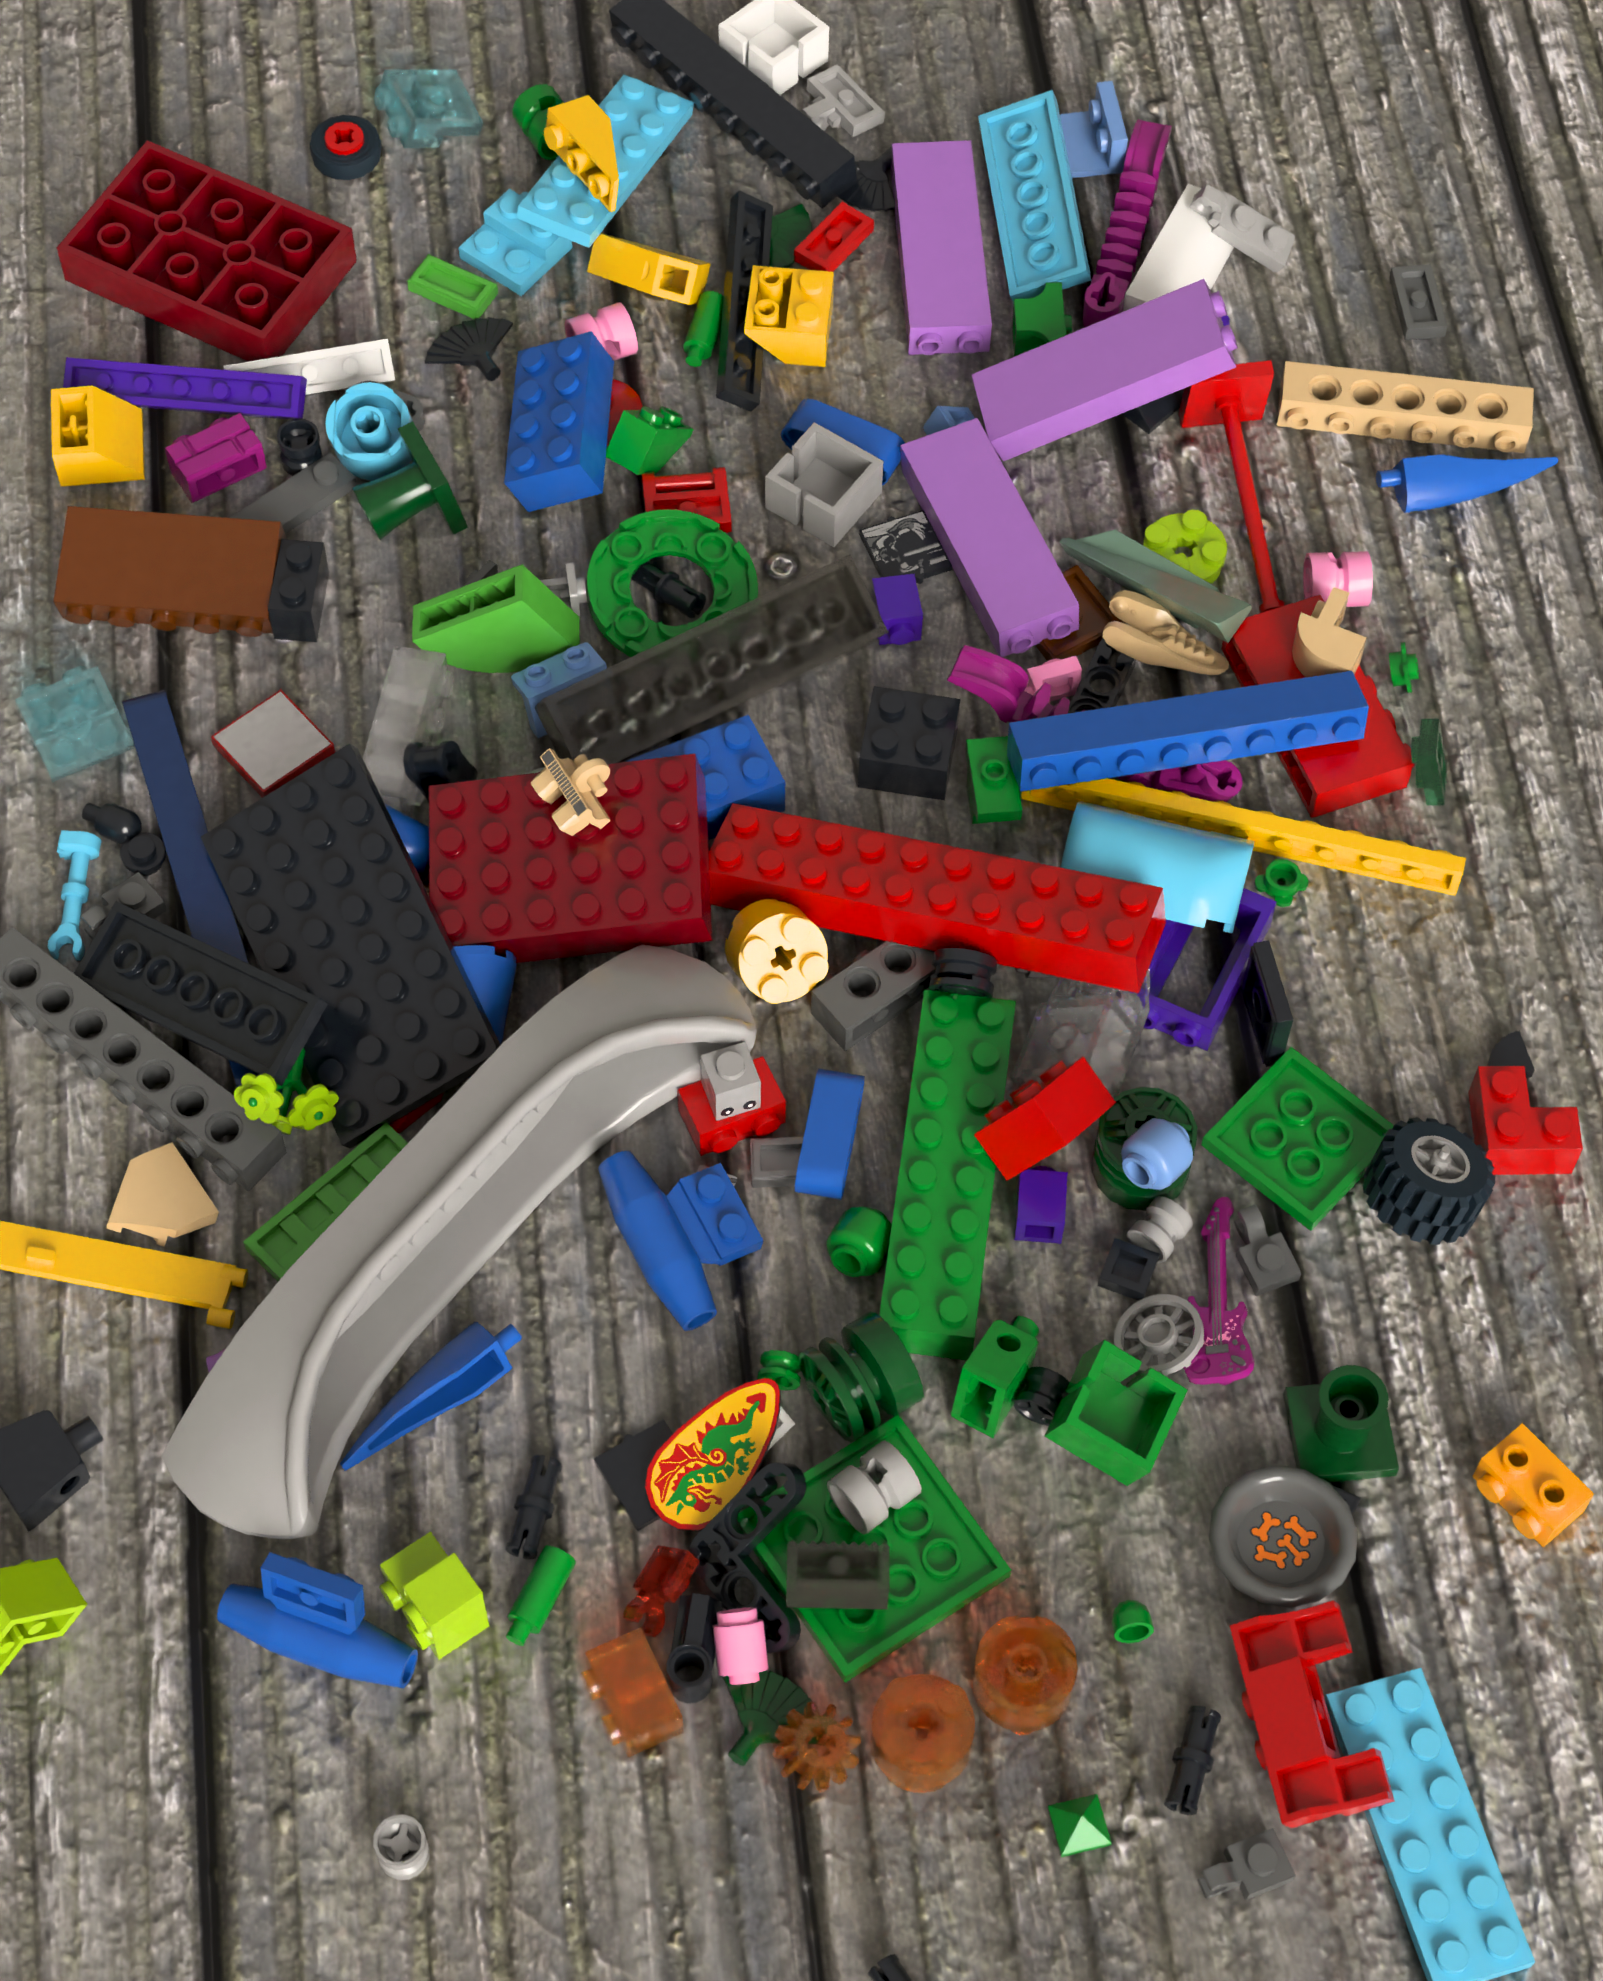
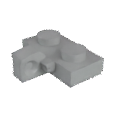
M835 65L807 79L806 90L812 95L814 100L811 105L802 109V113L823 131L829 125L832 128L841 125L852 137H855L884 123L885 112L839 65Z

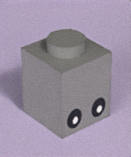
M746 1042L700 1055L701 1083L716 1121L761 1108V1081Z

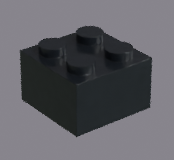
M874 686L859 757L858 787L945 801L958 731L961 699Z

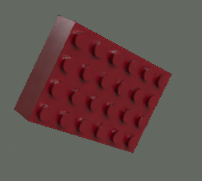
M148 140L57 246L65 281L248 362L283 356L357 262L352 228Z
M696 754L607 764L610 768V775L604 782L607 792L596 798L611 821L602 829L588 824L573 836L561 831L552 818V813L567 801L565 796L561 795L550 804L544 801L531 785V781L540 772L429 786L430 899L453 947L464 945L495 947V955L506 958V950H508L516 957V963L628 951L642 944L663 947L712 941L706 783Z

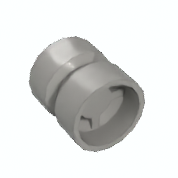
M885 1440L860 1457L859 1468L853 1465L847 1466L827 1481V1488L835 1505L846 1520L862 1534L869 1533L886 1520L889 1515V1507L894 1509L902 1508L918 1496L922 1490L919 1479L908 1461L891 1443Z

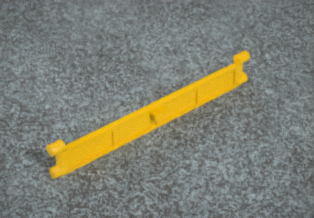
M0 1221V1270L209 1309L206 1319L207 1325L232 1329L235 1310L225 1308L232 1286L245 1288L248 1280V1269L238 1268L236 1265Z

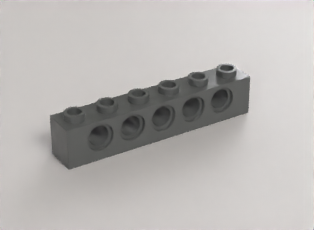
M1025 848L1010 857L1038 863ZM885 941L872 951H862L851 961L847 968L836 975L829 974L825 976L824 979L816 984L812 991L811 1014L840 1047L847 1051L923 999L924 989L929 990L930 977L936 972V968L932 965L935 951ZM901 967L906 971L898 973L889 970V968ZM857 991H865L871 995L866 997H859L854 995L853 993Z

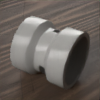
M1158 1196L1147 1207L1145 1220L1136 1221L1129 1229L1127 1237L1131 1244L1159 1253L1158 1263H1163L1174 1251L1173 1242L1184 1238L1191 1230L1193 1222L1189 1214L1179 1204L1169 1198Z
M405 1814L388 1817L378 1825L373 1836V1847L382 1870L389 1877L397 1880H409L418 1876L426 1868L429 1860V1845L422 1825L415 1818Z

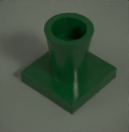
M413 421L398 428L413 463L374 481L351 487L379 540L383 539L408 519L434 504L438 507L453 535L468 528L448 481Z
M1345 1365L1329 1372L1321 1384L1285 1387L1283 1397L1296 1468L1305 1469L1327 1482L1397 1475L1399 1465L1387 1410L1389 1403L1388 1392L1381 1378L1374 1372L1357 1365Z

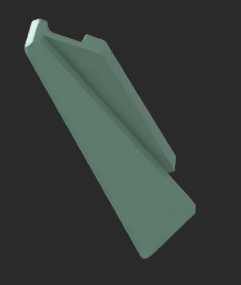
M1115 529L1077 540L1062 538L1059 542L1065 552L1071 557L1126 589L1156 601L1169 610L1173 616L1196 629L1201 627L1229 643L1252 609L1249 603L1220 593L1217 587Z

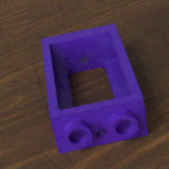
M1243 888L1234 925L1240 930V935L1199 1015L1158 998L1195 927L1166 919V925L1139 993L1128 991L1124 1016L1131 1018L1135 1024L1142 1028H1155L1169 1034L1184 1046L1199 1047L1208 1051L1244 979L1251 946H1253V943L1262 942L1271 926L1276 901Z

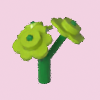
M304 1048L282 1086L276 1084L274 1078L269 1074L263 1073L256 1077L252 1073H247L241 1079L242 1085L238 1086L234 1091V1099L238 1105L245 1109L247 1118L250 1120L260 1118L261 1121L272 1124L285 1135H290L292 1128H304V1130L309 1131L316 1126L331 1121L336 1115L334 1105L338 1102L339 1097L336 1092L328 1091L326 1086L322 1084L314 1085L309 1090L306 1089L300 1080L305 1057ZM296 1091L298 1096L293 1100L294 1108L286 1117L292 1092Z

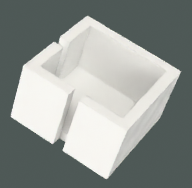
M753 0L718 25L719 46L779 95L798 83V75L805 78L828 61L829 26L795 0Z

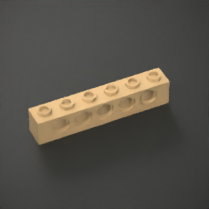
M1285 361L1279 393L1277 426L1328 431L1337 434L1373 436L1380 439L1391 438L1419 443L1454 445L1462 448L1472 447L1499 450L1501 452L1525 453L1533 423L1534 388Z

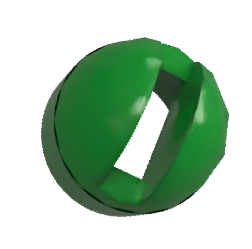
M1138 1600L1120 1602L1114 1609L1111 1624L1114 1638L1117 1641L1136 1643L1147 1639L1153 1634L1154 1627L1151 1614L1147 1607Z

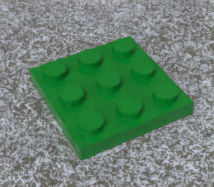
M1290 1047L1204 1135L1201 1146L1308 1230L1312 1231L1362 1178L1385 1134L1394 1125L1306 1057Z

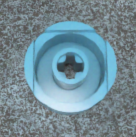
M360 383L345 390L346 394L337 402L334 400L327 412L326 432L338 460L354 476L374 481L410 464L412 459L398 428L413 420L404 401L392 389L380 383Z

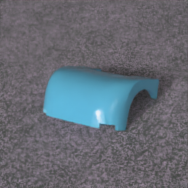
M1080 801L1077 803L1072 817L1060 867L1162 887L1164 891L1165 917L1167 920L1204 928L1206 919L1225 923L1223 931L1233 933L1255 841L1214 831L1208 832L1125 813L1123 810Z

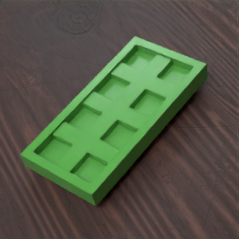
M385 1123L244 1240L245 1250L270 1275L279 1281L287 1270L408 1142L388 1123Z

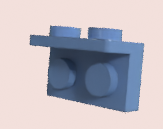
M588 642L570 647L562 653L540 663L530 665L511 676L513 685L523 697L530 728L537 738L615 703L607 665Z

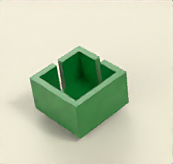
M1103 1340L1082 1355L1066 1389L1069 1395L1061 1399L1044 1437L1128 1486L1151 1472L1188 1389L1151 1367L1130 1380L1126 1386L1122 1385L1120 1382L1137 1372L1142 1362L1107 1340Z

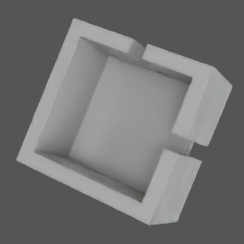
M814 422L792 446V454L787 452L765 476V508L794 525H797L802 520L803 530L835 547L882 493L883 461Z

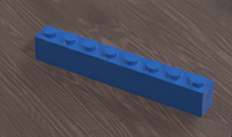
M1353 671L1010 722L1008 727L1007 756L1019 790L1022 792L1364 739L1369 705Z

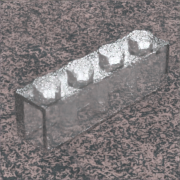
M395 646L363 760L383 802L412 817L414 806H421L424 795L408 779L403 766L404 751L411 742H421L425 746H435L432 743L434 733H441L443 728L445 710L442 707L444 697L450 698L452 695L454 672L448 671L446 653Z

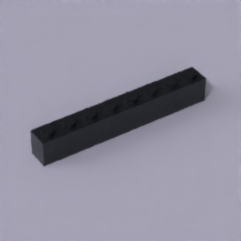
M621 0L609 10L612 23L611 34L621 47H628L632 50L646 68L655 69L663 76V79L671 89L675 91L679 89L690 101L694 102V107L698 111L708 113L715 119L716 124L723 132L727 134L732 133L737 137L751 155L755 156L757 154L767 162L769 168L776 176L780 178L784 176L794 185L797 192L804 199H811L823 209L857 180L855 158L852 153L666 1Z

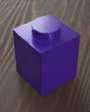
M915 574L872 578L871 607L879 645H904L911 641L921 640L923 612Z
M1036 1166L1026 1169L1019 1174L1014 1240L1062 1243L1065 1226L1068 1172H1059L1047 1166Z

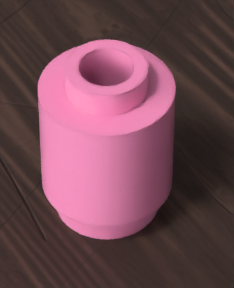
M746 1607L717 1612L718 1624L713 1626L718 1675L729 1676V1684L732 1685L760 1681L759 1672L768 1670L769 1666L764 1623L762 1619H758L757 1608Z

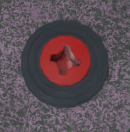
M354 115L331 117L320 123L312 133L310 153L314 165L322 174L337 180L360 178L373 171L380 161L381 140L377 129L366 119Z

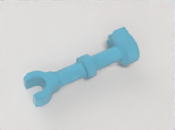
M61 830V835H59L57 847L59 857L64 858V860H71L68 882L62 885L61 898L64 900L61 924L58 930L51 935L47 945L50 955L54 959H58L59 950L65 944H73L75 960L81 961L85 955L79 923L82 904L88 901L89 888L86 886L89 860L99 857L102 842L98 836L89 832Z

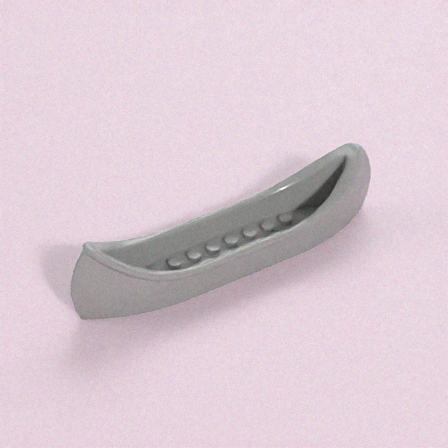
M642 944L619 954L585 974L552 998L506 1039L287 1270L241 1326L213 1366L182 1416L162 1454V1458L173 1481L201 1513L219 1524L248 1535L273 1539H295L313 1535L318 1529L324 1500L334 1470L349 1436L377 1388L414 1340L557 1185L598 1149L641 1118L677 1097V1089L700 1081V1055L742 1042H746L749 1052L751 1051L756 1039L757 1029L752 1013L741 993L724 975L704 961L672 949Z

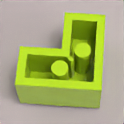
M431 1531L380 1564L384 1583L379 1585V1588L394 1611L402 1607V1611L409 1622L406 1627L422 1651L430 1647L438 1660H440L489 1627L481 1589L456 1554L452 1553L448 1556Z
M58 1557L41 1561L29 1559L14 1566L0 1568V1675L25 1644L63 1636L88 1605Z

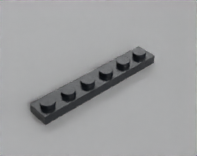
M738 191L730 200L716 398L752 412L760 404L763 347L744 334V325L753 265L769 267L773 205Z

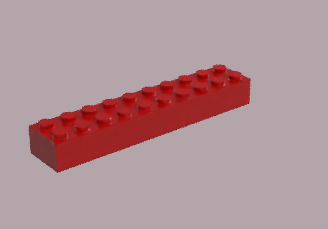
M735 803L732 804L708 852L711 905L741 911L756 901L776 899L798 907L817 927L932 951L941 948L975 950L995 957L999 965L1139 993L1166 925L1164 891L1162 887Z

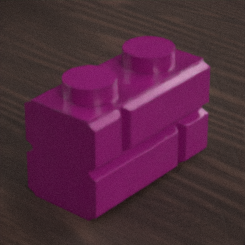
M241 413L230 418L216 419L210 424L209 428L191 436L182 435L165 448L171 474L179 486L182 487L191 503L267 468L262 444L253 430L250 429Z

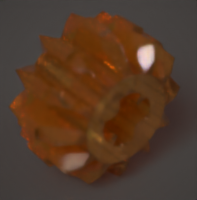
M808 1702L804 1709V1715L792 1709L786 1715L789 1726L779 1725L774 1735L785 1744L775 1747L773 1757L789 1759V1762L781 1770V1774L785 1778L789 1777L794 1771L801 1774L797 1781V1787L801 1790L808 1786L812 1778L819 1792H825L829 1788L830 1779L842 1785L848 1779L845 1768L853 1769L858 1765L859 1758L850 1750L860 1745V1736L845 1735V1731L852 1725L853 1720L847 1716L839 1723L835 1721V1705L829 1704L822 1716H820L816 1703ZM813 1737H815L817 1745H826L827 1750L821 1757L818 1756L815 1748L807 1747V1744Z

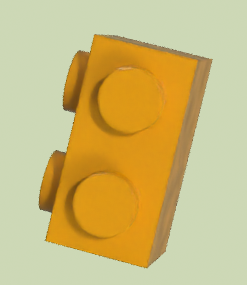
M1523 1423L1481 1458L1472 1476L1477 1481V1487L1483 1496L1492 1503H1499L1512 1516L1513 1523L1519 1532L1529 1539H1535L1543 1548L1585 1511L1594 1495Z

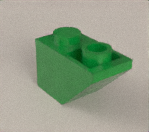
M642 406L641 410H624L607 447L606 457L636 475L650 472L657 474L691 437L694 429L681 422L683 418L681 414L667 407L661 406L659 410H653Z

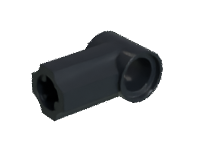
M692 1593L691 1595L680 1596L671 1653L666 1662L667 1681L671 1695L678 1701L686 1704L704 1700L710 1693L713 1685L712 1672L716 1654L713 1626L718 1624L716 1613L723 1611V1601L716 1600L710 1595ZM685 1666H695L703 1672L702 1676L693 1682L683 1681L676 1674Z

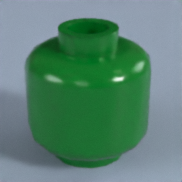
M862 1206L852 1207L843 1212L826 1241L827 1252L831 1262L839 1272L850 1277L871 1276L880 1270L888 1256L892 1227L891 1222L881 1211Z

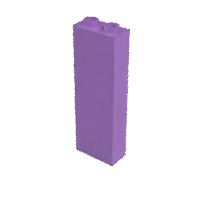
M971 140L892 143L891 180L895 201L894 211L908 355L990 352L992 321Z
M1201 279L971 374L988 438L1002 461L1236 368L1232 351L1238 349V345L1230 325H1223L1221 317L1228 315L1220 292L1212 293L1205 279Z
M975 418L900 445L902 473L921 509L924 510L952 564L956 576L998 656L1004 657L1013 653H1023L1032 646L1040 644L1044 639H1061L1071 632L1078 630L1079 603L979 419Z

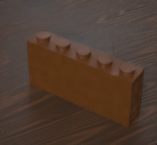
M68 506L53 602L62 618L76 624H89L91 620L108 621L117 627H132L134 623L150 624L156 629L165 631L175 630L178 626L192 627L194 630L206 634H215L219 630H232L247 637H258L262 633L273 634L268 606L281 539L287 540V537L279 521Z

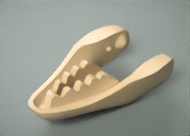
M1127 590L1119 591L1111 597L1109 604L1111 612L1117 618L1127 623L1113 621L1104 627L1102 637L1115 650L1145 664L1180 669L1198 674L1219 675L1229 668V662L1225 657L1206 646L1203 641L1197 640L1195 635H1191L1183 628L1169 610L1145 595Z

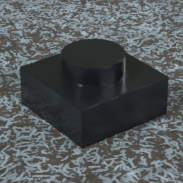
M1115 1238L1099 1277L1098 1286L1138 1301L1145 1298L1160 1254Z

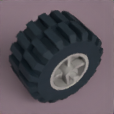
M1418 1117L1409 1118L1407 1123L1401 1120L1385 1134L1363 1177L1365 1181L1362 1185L1363 1193L1369 1196L1366 1201L1370 1209L1378 1211L1376 1217L1383 1224L1389 1223L1393 1226L1392 1230L1399 1235L1402 1233L1410 1236V1240L1421 1242L1423 1239L1427 1240L1429 1244L1440 1245L1443 1240L1449 1244L1455 1242L1459 1236L1464 1237L1468 1233L1491 1195L1492 1188L1495 1185V1175L1492 1174L1494 1166L1491 1160L1484 1157L1487 1152L1483 1147L1476 1145L1472 1141L1473 1137L1466 1132L1461 1133L1456 1130V1126L1446 1123V1125L1441 1124L1437 1119L1427 1118L1426 1121H1422Z

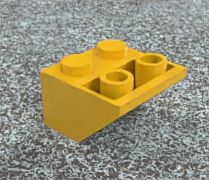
M753 265L744 334L784 364L826 367L833 309L834 272Z
M95 386L51 389L52 458L61 487L145 480L144 429L141 408Z

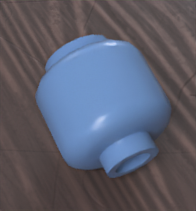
M1153 1118L1145 1122L1124 1142L1121 1149L1122 1167L1125 1175L1136 1186L1144 1189L1162 1190L1170 1186L1189 1168L1193 1160L1192 1146L1186 1130L1181 1125L1165 1119Z

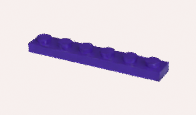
M66 357L63 388L95 386L137 407L229 415L241 413L242 416L292 420L296 418L303 419L307 379L296 375Z

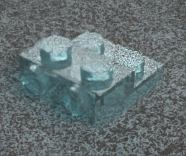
M385 70L380 86L375 90L374 100L376 108L386 111L389 117V134L393 138H399L404 148H440L444 136L479 135L481 132L483 121L456 70Z
M86 666L76 667L62 675L63 680L47 687L45 683L32 685L20 693L22 697L15 699L16 709L52 782L134 749V743L98 666L88 670Z

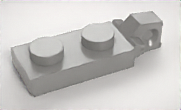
M1207 184L1194 195L1190 208L1209 219L1208 223L1213 227L1211 233L1273 272H1279L1285 267L1295 235L1231 194L1219 191Z

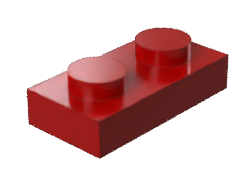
M841 202L794 249V261L809 270L834 272L874 231V219Z

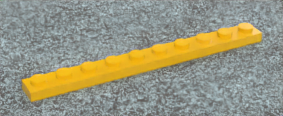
M1106 778L1021 792V799L1068 810L1075 811L1077 803L1083 801L1177 825L1255 841L1253 851L1453 896H1456L1466 858L1455 856L1445 850H1428L1410 846L1400 840H1383L1365 836L1361 832L1354 830L1343 831L1321 826L1314 821H1298L1277 816L1269 811H1253L1235 807L1224 801L1212 802L1190 797L1183 792H1167L1149 788L1138 782H1122Z

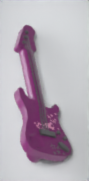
M1228 1197L1218 1198L1214 1202L1201 1231L1203 1240L1207 1242L1208 1307H1200L1194 1296H1189L1187 1300L1198 1311L1204 1326L1205 1342L1203 1347L1200 1348L1197 1355L1191 1361V1365L1187 1369L1184 1367L1189 1382L1199 1385L1216 1383L1229 1385L1235 1380L1249 1376L1254 1370L1255 1361L1252 1350L1243 1332V1325L1248 1314L1247 1307L1241 1301L1235 1309L1227 1311L1226 1239L1230 1238V1216L1234 1212L1233 1204Z

